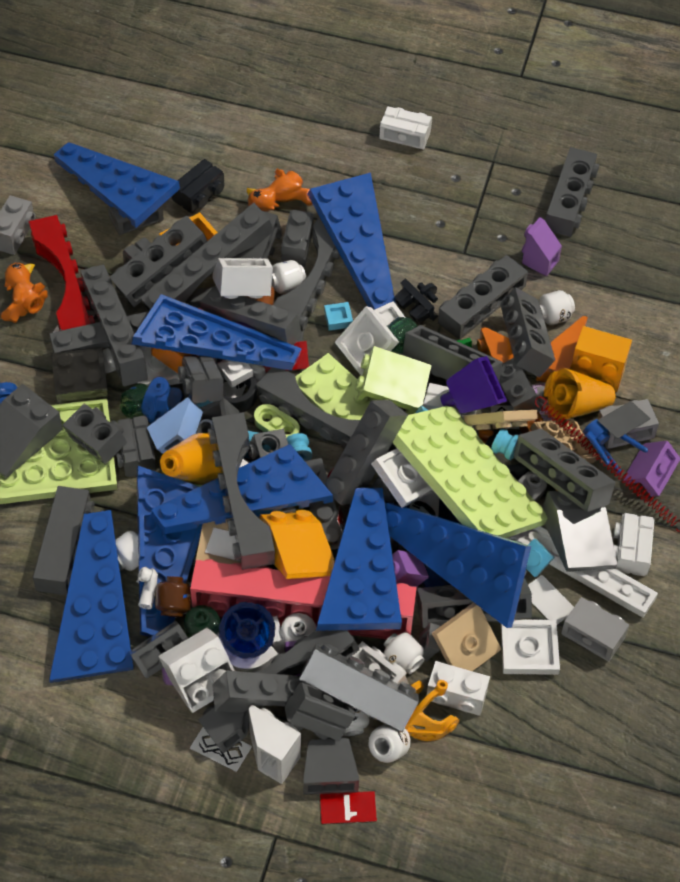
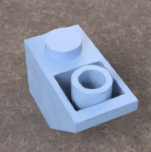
M188 397L147 427L157 450L162 454L189 436L196 434L203 411Z

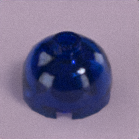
M240 602L231 606L222 616L219 624V639L223 647L231 655L240 659H254L264 654L272 645L276 630L275 622L271 613L262 605L252 602Z

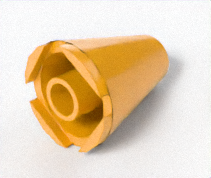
M561 368L559 371L552 372L544 388V397H548V404L550 405L547 411L549 412L555 407L550 415H553L558 410L554 418H557L562 414L558 420H562L564 417V420L598 412L607 406H612L616 398L614 388L610 384L568 368Z
M197 433L189 436L164 452L160 459V467L164 474L196 485H204L218 478L217 474L221 473L220 466L215 467L213 451H216V445L210 444L208 433Z

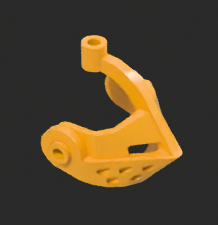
M420 680L411 685L416 689L415 693L417 694L424 688V684ZM439 680L435 689L416 706L405 727L411 737L421 741H435L443 738L457 727L459 719L456 716L450 715L442 721H436L422 712L434 698L445 694L448 688V683L445 680ZM413 725L422 726L425 729H417Z

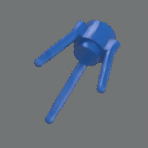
M596 419L585 427L583 433L592 443L604 463L613 466L616 462L603 446L610 438L609 431ZM625 434L620 437L645 453L648 452V448Z

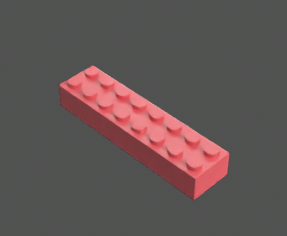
M211 559L204 561L196 560L190 587L192 613L194 616L228 620L229 615L233 611L245 609L253 614L255 623L267 625L266 618L277 616L280 626H282L286 617L291 614L302 613L311 617L317 628L331 576L286 579L279 570L267 566L242 570L241 563L226 564L218 563ZM405 583L397 584L402 619L401 629L347 631L350 635L386 640L394 633L397 635L409 633L411 635L417 587H412Z

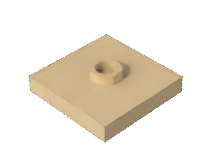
M474 602L432 632L447 664L469 671H474L502 650L482 609Z

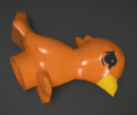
M277 168L275 180L269 187L261 189L247 188L248 205L250 206L255 203L261 211L268 212L269 210H274V207H279L275 203L276 201L290 202L300 200L307 206H312V202L307 195L310 189L301 187L303 180L293 171H288L285 174L283 170Z
M13 263L7 267L4 286L7 287V291L13 289L12 303L1 313L2 320L16 323L20 316L23 317L28 312L35 314L43 307L45 299L48 297L47 290H43L45 286L41 282L35 285L30 282V275L35 264Z

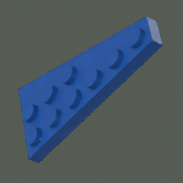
M70 142L54 154L57 164L68 173L75 174L79 182L83 185L87 184L90 187V191L108 206L115 207L119 215L131 220V224L135 228L180 189L179 181Z
M371 173L311 188L307 195L367 306L375 310L393 301L396 304Z
M162 294L132 339V345L286 370L293 369L302 349Z
M291 444L246 464L238 470L237 484L241 496L249 509L257 517L261 514H270L273 511L282 512L283 508L297 505L300 509L309 507V503L323 501L324 504L333 502V494ZM218 478L151 509L152 518L164 534L198 528L199 524L213 521L215 525L226 523L225 519L231 518L230 512L225 513L222 497L226 496L225 489L220 490Z
M138 466L136 471L139 571L143 567L155 569L158 574L157 584L166 582L167 576L182 577L183 583H186L200 540L203 524H199L198 528L164 534L152 518L151 509L199 486ZM139 580V600H140L141 593H142V589H143V586H144V582H141L140 580ZM155 599L152 609L139 607L141 635L151 637L175 620V617L161 616V611L155 608Z
M383 488L355 489L316 631L401 629L402 619Z
M386 503L385 509L389 536L503 626L512 628L531 546L414 509L401 508L398 504Z
M111 510L88 513L83 516L49 679L50 683L134 670L132 656L129 653L131 650Z

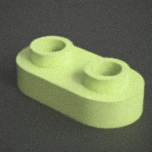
M263 404L254 412L255 425L263 432L284 429L285 432L291 433L286 435V438L292 434L300 433L299 423L274 405ZM270 419L271 421L265 422L263 420Z

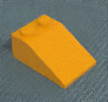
M298 510L296 513L273 511L270 514L260 515V520L270 527L275 549L274 565L286 579L331 576L335 560L321 522L310 511Z

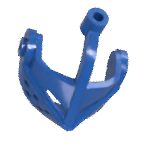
M156 377L151 381L142 402V413L147 417L150 425L183 401L182 391L178 388H170L169 382L163 377Z

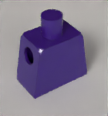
M488 356L473 360L447 379L446 384L449 392L440 396L443 407L457 406L460 414L507 401Z

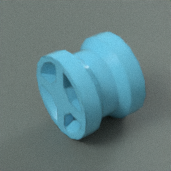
M501 428L491 447L493 453H501L506 459L512 460L518 435L512 436L506 429Z
M297 433L288 436V445L291 444L304 461L311 460L312 451L308 447L309 439L307 435Z

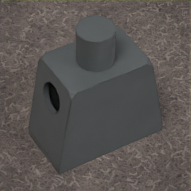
M328 737L326 740L320 738L308 741L303 778V795L358 792L359 775L350 740L341 738L340 741Z

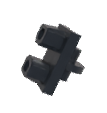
M406 278L400 282L402 289L394 297L396 303L402 309H405L414 302L416 306L409 311V314L418 325L427 318L434 321L438 315L434 312L435 307L429 300L432 303L438 300V297L435 295L437 287L433 283L424 285L420 282L417 285V288L420 290L419 292Z

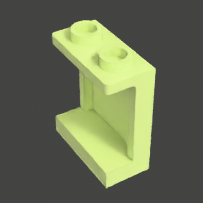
M375 346L369 355H364L360 367L364 369L363 375L359 376L355 390L359 391L357 400L362 401L366 396L377 400L390 399L398 407L406 409L405 413L408 415L415 414L418 408L423 405L431 365Z

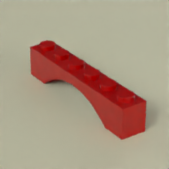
M57 215L29 221L36 254L50 262L62 275L66 284L62 303L56 312L59 331L94 324L93 315L88 316L87 311H90L87 296L82 297L81 292H84L81 277L76 278V274L79 273L77 262L75 259L71 260L70 258L73 255L70 241L65 242L64 239L68 237L65 224H60Z

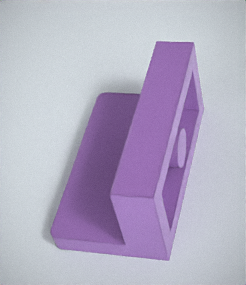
M668 441L643 444V446L648 448V452L645 453L641 450L638 452L623 481L632 476L627 484L635 479L634 483H641L647 489L646 491L650 493L651 497L660 496L680 461L679 455Z

